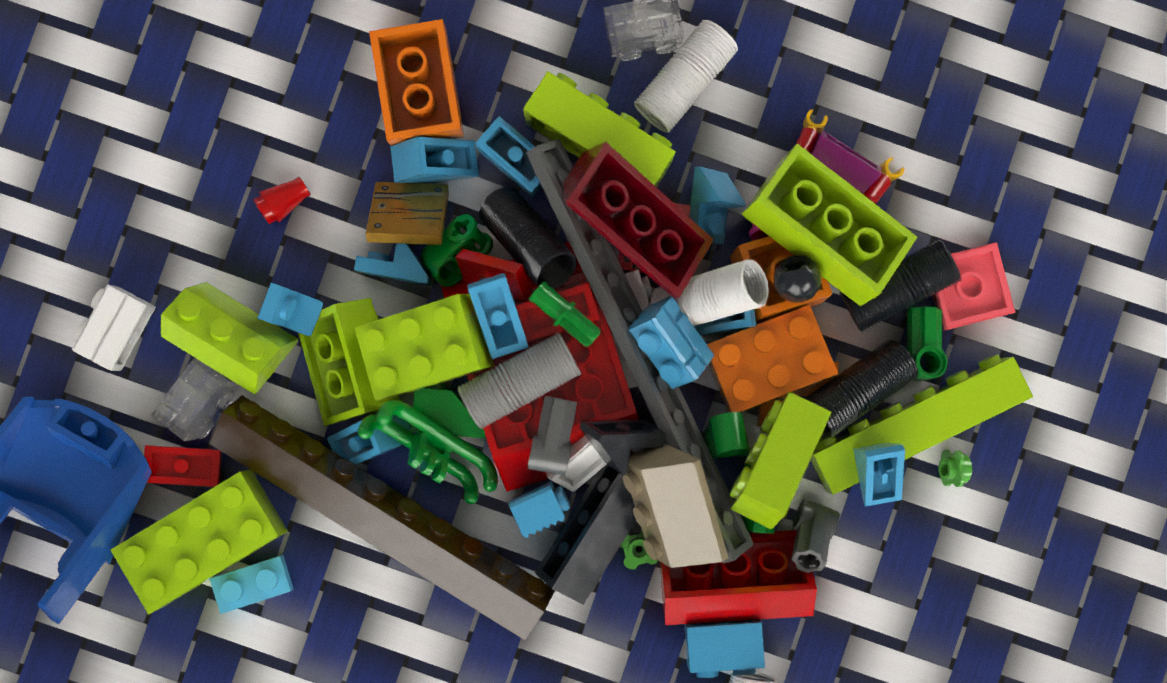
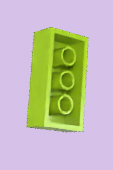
M547 71L523 108L526 125L551 141L560 138L564 149L578 158L584 151L607 142L657 187L671 166L676 151L671 149L672 143L658 133H653L650 136L639 129L641 124L630 115L623 112L620 116L607 108L609 104L600 96L594 93H590L587 96L577 90L576 82L565 74L558 73L555 76Z
M798 144L779 161L741 214L793 255H805L816 262L821 270L822 277L859 306L881 294L917 239L915 234Z
M249 469L238 472L112 548L111 552L149 615L282 536L288 530L253 471Z

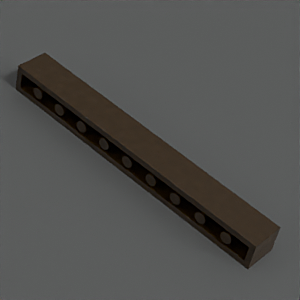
M241 395L223 411L209 443L210 445L523 640H526L545 612L555 592L541 579L529 574L513 564L509 559L492 551L478 540L455 528L446 520L439 518L418 505L414 500L402 495L386 485L382 480L373 477L351 461L344 459L319 441L307 436L291 426L287 421L280 419L245 396Z

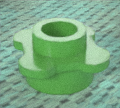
M944 450L941 454L938 470L943 485L950 486L954 484L955 487H962L971 478V460L960 450H956L954 453H951L950 450Z
M643 530L640 533L627 534L620 546L624 549V565L628 569H636L638 565L644 563L653 565L658 561L653 560L644 548L643 540H645ZM637 546H642L643 548L641 552H637L635 549Z

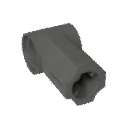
M545 396L538 433L533 438L528 469L565 476L572 442H569L574 424L577 402Z
M805 498L798 506L792 528L796 530V537L791 560L796 563L797 569L810 573L812 571H822L826 565L830 540L836 531L840 513Z

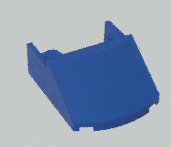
M33 396L23 397L0 425V524L9 512L13 510L71 543L58 562L59 576L37 605L53 622L60 624L104 563L110 564L113 558L111 549L119 545L152 471L133 439L121 427L102 414L83 405L55 398L54 401L35 400Z

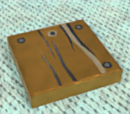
M375 182L366 228L367 242L442 245L449 196L448 184Z

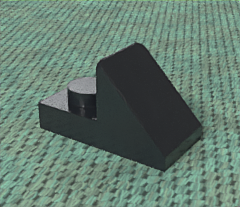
M645 419L581 421L580 429L603 461L622 476L626 475L630 451L644 452L647 448L663 447L665 432Z

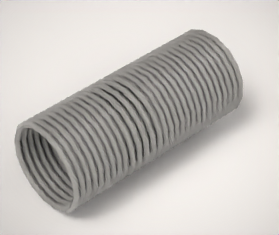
M556 333V335L553 334V337L546 338V340L536 344V346L533 345L529 350L526 349V352L523 351L516 355V357L509 358V361H503V365L499 364V367L491 368V372L487 370L482 375L472 379V381L465 382V385L458 386V391L473 420L480 429H483V427L490 425L493 421L500 420V417L503 418V416L517 410L518 407L521 408L522 405L529 404L530 401L537 399V397L540 398L544 393L547 394V391L550 392L557 388V386L564 385V382L567 383V381L574 379L577 375H581V372L560 333Z

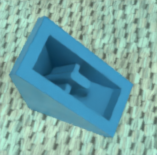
M888 442L853 449L865 507L902 500L905 459L903 444Z

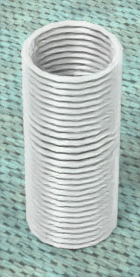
M702 20L699 26L695 28V31L690 34V37L676 51V54H673V57L669 59L667 65L662 67L660 73L655 76L653 81L646 87V90L634 101L635 108L653 126L663 132L670 133V130L675 127L677 121L684 116V113L696 102L698 96L705 91L708 84L716 78V75L733 58V55L738 51L737 43L716 23L710 20Z
M747 259L693 276L681 297L678 299L674 298V300L692 325L696 326L764 306L769 293L768 281L761 266L754 260ZM662 287L654 289L651 295L650 305L671 295Z

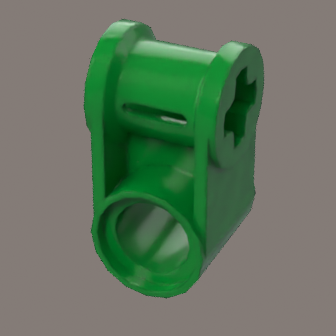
M463 214L455 218L444 230L442 245H426L420 256L421 263L440 285L444 287L454 286L463 279L455 258L462 249L489 255L493 248V239L489 234L478 229L477 222L473 216ZM460 228H463L466 231V233L463 234L460 231ZM477 242L480 246V249H477L474 246V243Z
M741 412L724 413L709 419L707 429L704 430V441L714 461L718 457L723 458L737 455L744 457L750 451Z

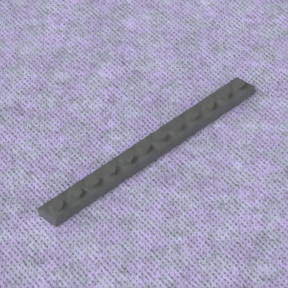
M560 138L535 146L527 151L526 154L631 370L632 376L645 399L648 409L657 427L665 432V444L697 457L701 461L729 557L723 563L734 561L754 543L740 514L731 510L734 501L729 496L730 493L679 387L671 389L667 382L661 378L659 371L645 352L639 348L637 341L628 330L633 322L638 319L642 309L610 242L564 202V180L573 168Z

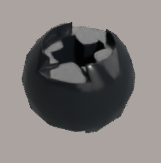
M805 255L790 256L783 259L775 269L774 287L778 294L788 302H804L813 298L821 288L822 273L817 263Z

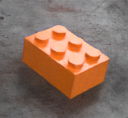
M443 19L369 31L386 139L390 146L415 137L463 138L464 131L448 34Z
M810 304L760 323L755 327L747 328L707 344L715 355L710 361L709 366L728 413L745 412L786 396L789 392L799 391L838 374Z

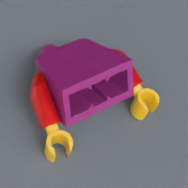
M809 110L803 122L804 128L801 130L796 144L800 145L876 204L890 187L891 182L904 174V168L901 167L894 174L891 173L888 164L893 160L892 157L878 166L823 131L828 121L827 115L824 116L821 124H814L810 120L813 110Z

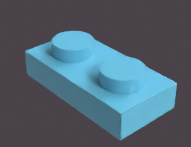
M283 555L210 578L220 614L294 590Z

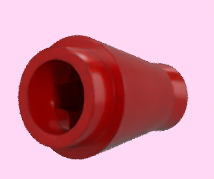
M297 177L294 180L260 191V196L253 199L266 222L270 225L276 220L280 223L311 194L302 179Z

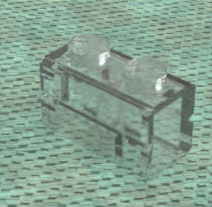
M639 0L604 7L603 18L611 58L620 56L621 61L634 60L642 56L641 52L653 49L656 50L657 54L670 53L677 50V45L683 42L684 30L678 0Z
M194 357L151 415L182 440L193 441L197 437L203 439L215 424L211 419L219 408L222 410L226 409L235 399L237 392L234 388L237 386V383Z

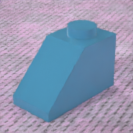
M415 137L391 146L395 183H434L479 176L475 141Z
M393 415L392 420L411 432L408 422ZM362 420L327 437L332 451L351 461L354 465L403 445L378 429L373 431L371 438L361 439L358 435V428Z

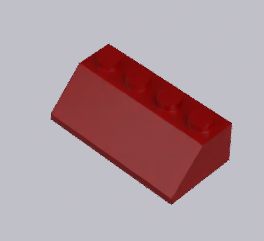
M796 530L774 531V534L749 533L754 545L731 562L670 568L660 562L665 625L814 616L817 593L813 571L806 573L797 569L796 563L791 560Z

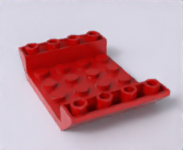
M564 243L568 247V249H570V251L574 254L570 243ZM577 258L576 267L571 277L564 284L553 289L554 291L560 292L588 283ZM528 276L527 279L532 293L525 301L513 298L516 305L529 302V298L538 288ZM464 279L454 286L444 287L441 285L444 298L457 294H470ZM591 287L590 290L600 320L592 323L600 329L599 336L590 346L586 347L569 332H559L581 375H577V377L567 381V383L564 382V385L561 384L554 388V390L547 391V394L544 393L540 398L537 397V399L530 401L529 404L526 403L525 406L518 407L517 410L510 412V414L503 416V418L500 417V420L497 419L496 422L493 421L490 425L483 427L493 460L506 492L548 479L546 472L528 469L533 438L538 433L545 396L577 402L574 424L569 442H572L571 446L584 436L580 429L581 421L638 419L608 322L599 307ZM550 336L528 342L529 348L543 342L546 338L549 339ZM526 349L492 359L494 367L491 368L495 369V366L503 365V361H509V358L512 359V357H516L519 353L526 352ZM491 368L468 374V381H472V379L482 375L487 370L491 372Z

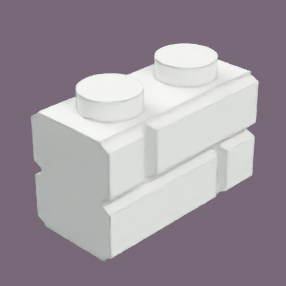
M107 284L105 289H100L93 297L91 307L94 310L88 321L81 322L76 328L73 335V340L76 343L72 350L108 370L121 371L156 307L120 287Z

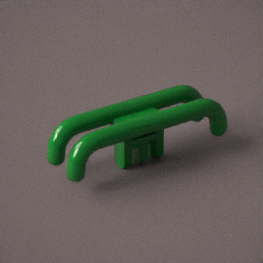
M389 400L380 406L377 414L365 417L359 425L358 435L361 439L371 438L373 431L378 429L409 448L407 464L413 468H417L420 465L419 471L426 476L432 473L431 479L435 482L441 483L447 473L456 477L463 485L464 500L467 504L472 505L478 501L479 486L472 472L463 464L450 457L451 452L454 451L479 468L483 475V488L486 491H495L498 486V474L495 465L488 456L402 401ZM393 415L402 418L420 431L413 434L392 420Z

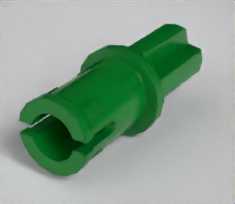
M544 281L531 295L529 301L536 304L555 321L554 326L560 325L586 347L590 346L599 336L600 329L574 308L576 303L572 302L570 304Z

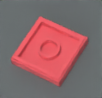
M997 242L951 254L962 279L960 282L958 281V283H954L951 287L944 288V290L937 292V294L934 293L932 296L935 307L942 309V331L1015 313Z

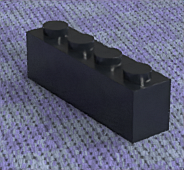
M608 464L598 471L535 571V574L551 589L583 605L590 593L595 589L605 569L615 557L627 534L636 523L633 514L635 505L631 493L624 485L623 476Z

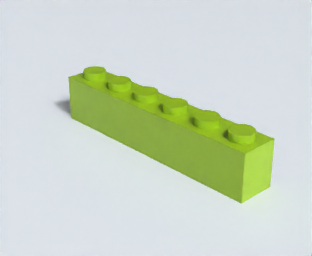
M999 354L992 355L978 362L980 369L970 374H967L966 370L957 372L945 379L947 385L937 390H934L933 386L924 388L912 395L914 401L904 406L897 402L880 410L881 417L871 422L864 418L852 423L847 428L849 433L843 436L820 439L811 457V462L826 492L834 495L859 483L853 451L855 448L888 442L903 444L905 449L904 460L1033 398L1015 358H1000Z

